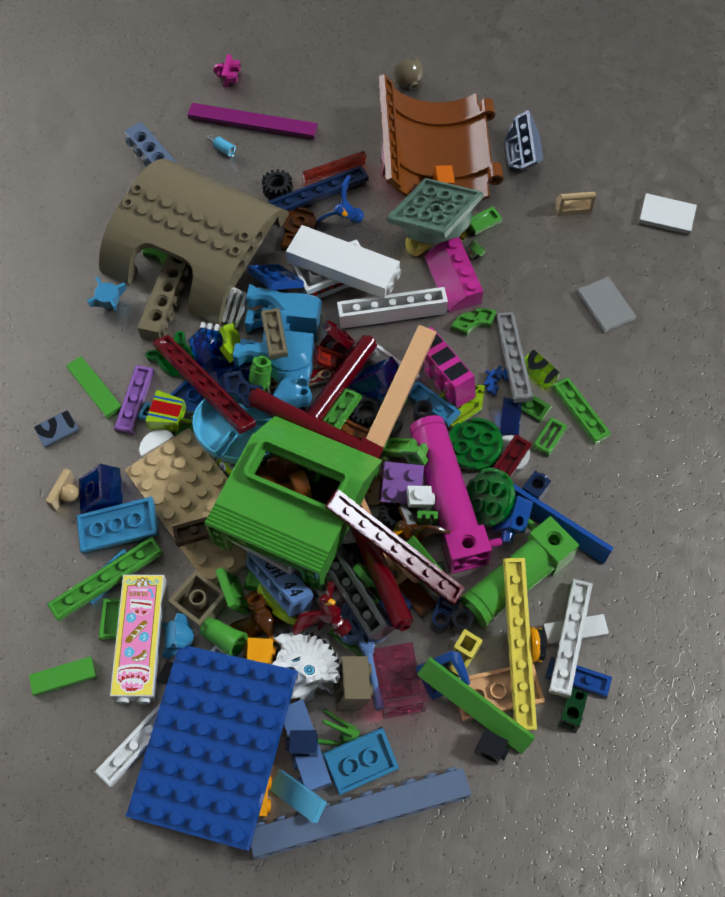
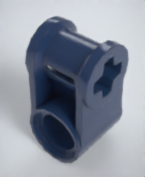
M439 596L430 623L433 632L442 634L447 631L453 613L459 608L460 599H458L456 605H451ZM442 619L445 621V623L438 624L435 620Z

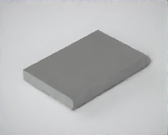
M609 276L579 288L577 294L604 333L632 322L637 317Z

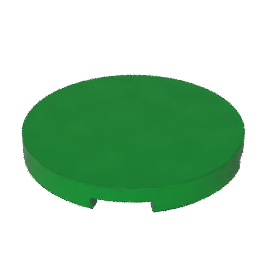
M472 418L460 424L457 423L448 433L459 468L479 471L488 468L502 454V435L498 427L489 420Z
M485 468L468 482L466 489L478 525L484 524V527H494L502 523L510 514L515 501V488L509 475L496 468Z

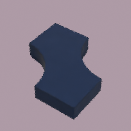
M243 371L224 374L225 391L228 394H237L242 399L245 408H253L249 405L250 401L247 398L252 389L260 388L263 390V386L251 385L246 380Z

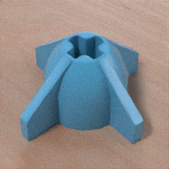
M96 277L98 286L94 292L95 296L87 300L89 307L118 310L117 304L120 296L127 289L125 283L123 282L117 286L112 283L102 284L99 277Z
M176 613L174 621L163 622V627L165 628V648L162 657L172 658L176 655L178 648H185V646H189L193 642L194 631L185 614Z

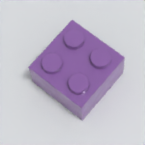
M382 462L378 501L408 504L406 488L408 486H422L424 465Z

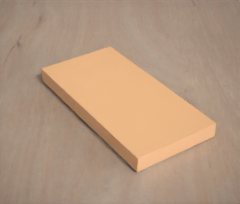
M532 663L536 706L544 704L545 699L534 663ZM510 667L469 676L470 685L468 686L504 713L513 711ZM458 707L462 722L475 720Z

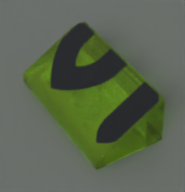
M535 349L524 358L528 374L544 389L548 388L559 378L560 372Z

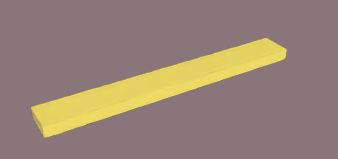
M504 558L503 568L513 718L525 729L537 730L525 558Z

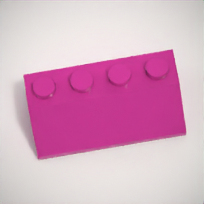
M459 237L440 242L425 255V260L437 288H445L448 300V313L482 304L484 291Z

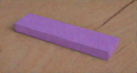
M135 366L114 427L115 432L134 434L138 422L137 416L143 407L154 374V368Z

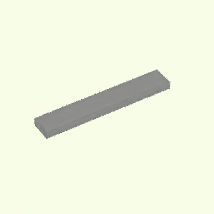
M514 312L496 313L495 318L513 402L533 401Z

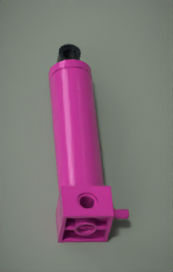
M420 400L414 405V423L410 426L409 430L412 439L417 441L418 446L426 443L429 448L426 454L428 461L424 466L423 475L426 485L431 486L432 493L435 495L433 507L434 511L438 512L439 527L450 530V534H442V551L449 574L487 566L492 552L491 548L501 546L502 540L501 538L489 540L484 524L478 525L444 419L441 416L432 415L433 407L429 401Z

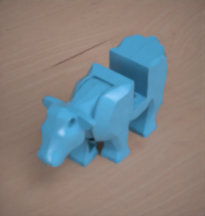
M249 284L246 295L247 306L253 308L263 305L265 307L257 311L247 310L245 319L246 332L263 327L261 311L276 308L280 310L288 357L270 360L272 367L271 377L278 381L273 396L297 408L310 406L312 393L309 388V381L315 357L314 340H318L321 322L322 301L317 296L305 293H282L261 287L256 288L254 285ZM264 331L263 342L248 341L241 338L240 344H235L233 353L235 367H239L245 362L253 363L254 357L266 356L269 359Z

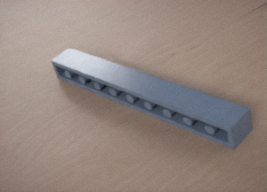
M451 767L446 769L445 773L441 775L430 773L423 776L424 779L420 781L409 779L402 782L403 785L394 788V785H388L381 788L382 791L373 794V791H367L360 794V798L352 800L351 797L340 799L339 804L330 806V803H326L318 823L311 822L299 812H296V816L287 818L286 815L274 818L273 823L265 824V822H259L256 824L251 842L253 857L255 860L469 799L471 791L464 769Z

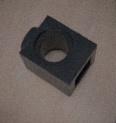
M484 729L474 753L498 765L500 759L505 760L510 750L506 747L508 740Z

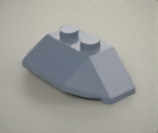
M529 110L513 118V124L504 139L509 168L525 170L544 160L540 134Z

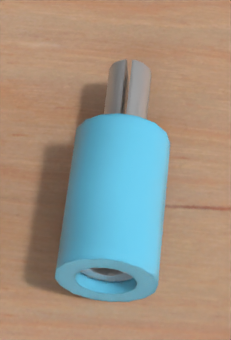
M210 134L207 136V140L213 143L215 149L229 157L235 153V145L219 136L216 138Z

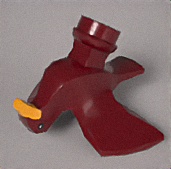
M330 581L327 583L326 594H323L318 600L322 607L321 610L308 611L299 615L293 628V635H298L308 626L320 622L319 630L325 624H329L333 628V633L337 634L338 637L345 636L351 630L352 626L349 620L343 619L340 616L341 609L335 605L336 601L332 599L337 587L334 582Z

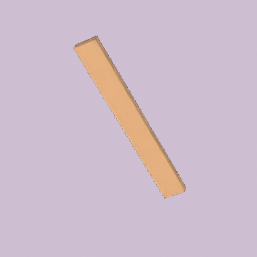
M418 325L366 439L385 447L437 334L436 331Z

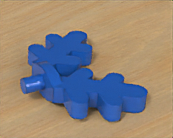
M498 366L496 370L493 369L491 372L489 370L485 371L488 376L483 385L489 386L486 392H491L492 396H496L499 390V386L494 384H497L501 377L505 381L508 379L507 369L501 370V366Z

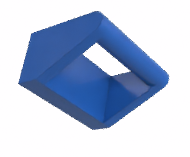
M449 651L434 658L444 668L453 665L461 678L460 680L470 685V679L460 652ZM425 663L416 666L417 674ZM421 679L432 700L444 696Z

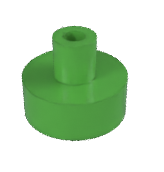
M473 240L468 245L472 249L468 255L473 259L477 254L483 256L486 252L482 246Z

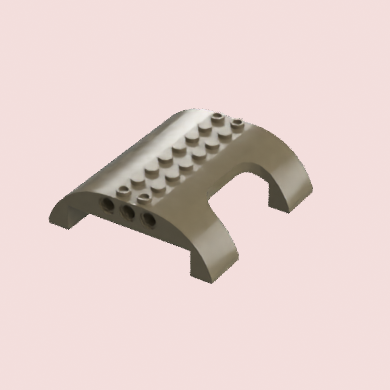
M158 159L149 164L139 174L114 211L101 242L99 270L130 285L139 272L134 260L142 249H157L191 266L193 270V281L188 304L189 313L214 325L219 324L221 326L226 308L225 301L229 297L231 288H234L272 225L281 228L289 212L169 159Z

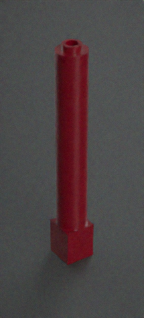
M363 335L307 409V413L323 420L341 393L349 386L377 348L376 340L372 336Z
M260 388L252 389L247 398L250 401V406L272 417L277 416L378 459L381 457L384 447L364 437L360 440Z
M349 527L394 629L400 631L408 630L414 620L383 552Z

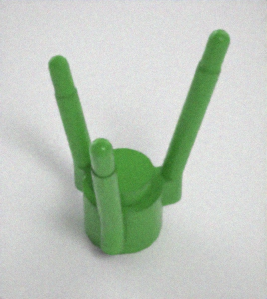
M326 708L323 709L325 714L343 725L341 727L325 719L322 720L323 724L340 731L339 739L343 741L318 739L319 744L339 746L359 736L360 730L356 729V726L349 724Z

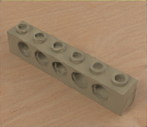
M167 255L137 327L140 338L157 340L166 336L168 323L172 321L174 316V308L179 304L180 293L185 289L186 278H189L191 274V266Z

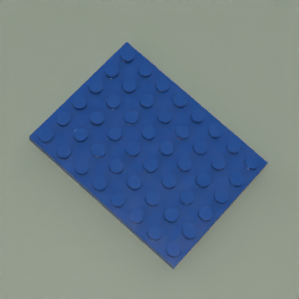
M190 646L178 648L126 817L249 851L298 671Z

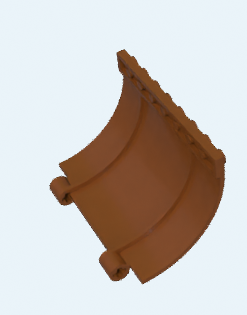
M385 73L380 75L378 87L380 90L379 100L381 102L380 113L382 115L381 126L383 129L382 139L384 143L383 153L385 157L386 182L407 197L425 178L433 180L432 175L435 166L452 165L454 185L483 192V198L480 201L490 198L489 184L499 185L504 181L502 165L499 162H492L487 121L495 117L493 100L485 98L478 102V95L475 93L471 96L448 102L421 101L408 97L396 90L393 82Z

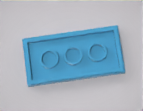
M153 497L76 515L80 552L82 554L159 535Z

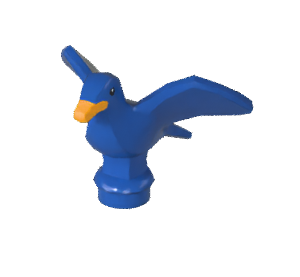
M348 175L342 184L340 203L333 210L320 216L316 220L317 223L333 215L349 219L350 222L356 224L363 220V211L359 208H354L347 201V189L351 176Z

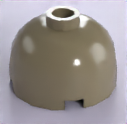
M411 58L397 64L394 72L391 70V76L396 85L404 89H414L418 86V83L423 78V67L420 59L415 58L416 61H412Z

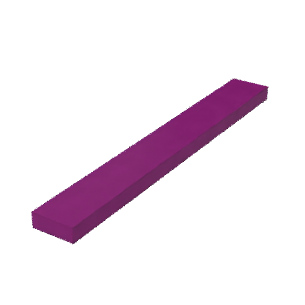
M192 103L187 114L188 119L309 139L315 138L318 123L198 103Z

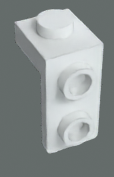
M408 486L406 488L408 507H417L418 511H429L435 504V495L432 493L431 486Z

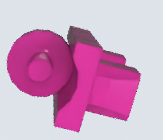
M227 54L225 64L220 63L214 66L213 71L217 77L221 78L222 76L224 79L223 87L228 88L229 83H237L241 63L239 60H232V55Z

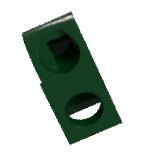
M572 687L571 696L566 699L557 725L558 727L574 733L577 732L581 724L588 696L587 692Z

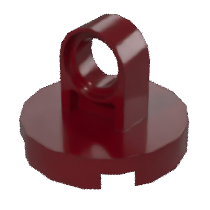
M330 320L324 323L323 328L328 334L319 346L322 353L332 356L342 345L349 349L352 348L355 341L345 330L342 331L336 323ZM331 342V349L326 351L327 344Z

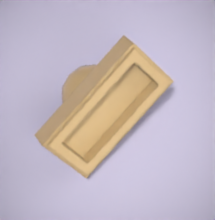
M63 469L49 493L46 503L51 510L57 511L62 501L70 503L78 498L79 492L78 488L73 485L75 477L71 470Z

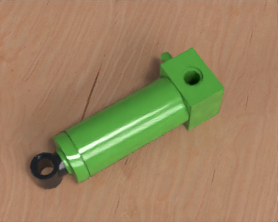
M551 516L539 526L529 519L527 527L531 532L527 543L508 557L525 558L527 592L548 574L554 576L574 559L579 544ZM503 562L460 597L464 608L456 610L451 619V628L456 634L461 635L464 629L470 631L471 626L475 622L485 628L506 611ZM459 618L465 619L467 624L460 625L456 620Z

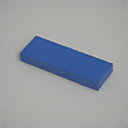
M554 657L550 658L545 678L550 680L552 679L556 660ZM577 665L573 688L607 698L612 677Z

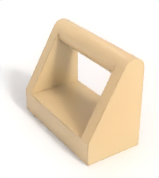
M596 193L560 194L555 200L557 215L592 213Z

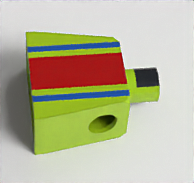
M156 390L145 421L149 430L177 432L180 430L182 422L193 423L194 413L186 411L187 407L183 399Z

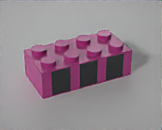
M437 333L422 367L426 376L429 379H433L436 388L439 391H443L447 401L450 404L453 403L458 408L475 398L474 375Z

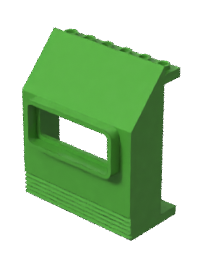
M274 416L250 437L204 525L213 545L229 552L234 546L233 542L301 571L303 583L322 592L325 586L324 579L348 532L349 526L325 508V504L255 475V472L266 452H270L339 481L340 485L337 490H340L360 506L372 480L376 481L379 476V466L382 460Z

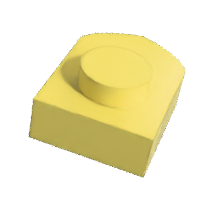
M408 237L405 241L406 250L412 256H418L433 246L432 244L428 245L412 239L409 240Z

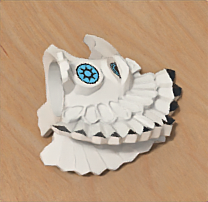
M285 629L282 633H274L273 639L281 645V650L278 652L276 661L272 665L298 671L291 699L299 698V701L303 699L307 703L315 699L314 691L317 687L322 690L327 689L332 695L335 692L334 683H338L341 679L339 674L341 670L339 666L340 660L337 658V652L333 651L332 645H329L326 640H322L320 636H315L314 632L309 634L305 631L303 634L299 633L295 636L290 629Z

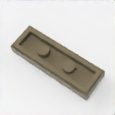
M279 308L261 311L269 359L288 357Z

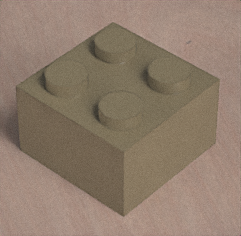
M196 570L168 600L172 610L176 613L185 614L188 622L199 631L203 622L208 617L215 619L227 605L223 591Z
M342 656L339 663L341 679L338 683H334L336 710H361L373 697V685L369 681V676L372 673L371 664L368 663V656Z

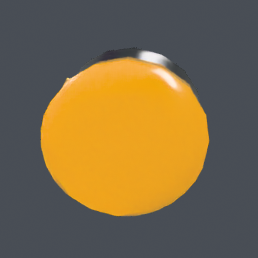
M530 626L532 663L536 661L542 662L546 657L545 632L542 627L536 629Z

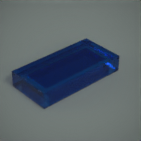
M503 398L500 424L502 436L519 435L522 402L514 403L512 398Z

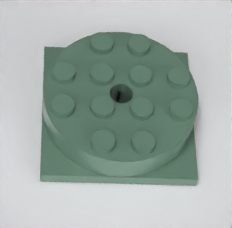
M425 178L386 217L387 223L403 227L404 232L409 238L428 245L457 238L469 227L472 221L471 210L483 198V192Z

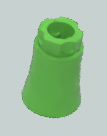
M254 357L248 382L251 385L263 386V390L271 394L272 367L268 357Z
M210 617L203 622L199 631L206 640L213 643L225 654L236 657L244 649V642L248 638L247 633Z

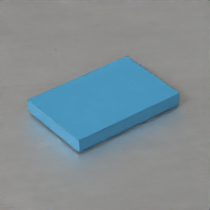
M379 727L322 753L339 796L399 769L383 727Z

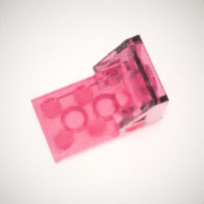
M413 642L375 648L373 659L383 705L382 713L384 719L426 712L428 704L427 692L422 679L417 675Z

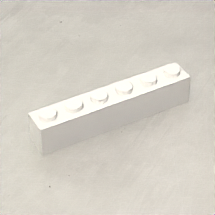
M439 287L389 294L385 299L375 296L337 302L340 329L447 314L448 300L445 288Z

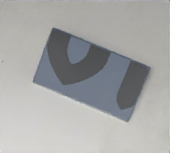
M68 410L34 426V430L44 448L79 430Z

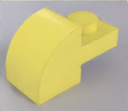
M464 629L452 651L461 653L467 670L480 649L483 640ZM453 665L447 667V669L458 675Z

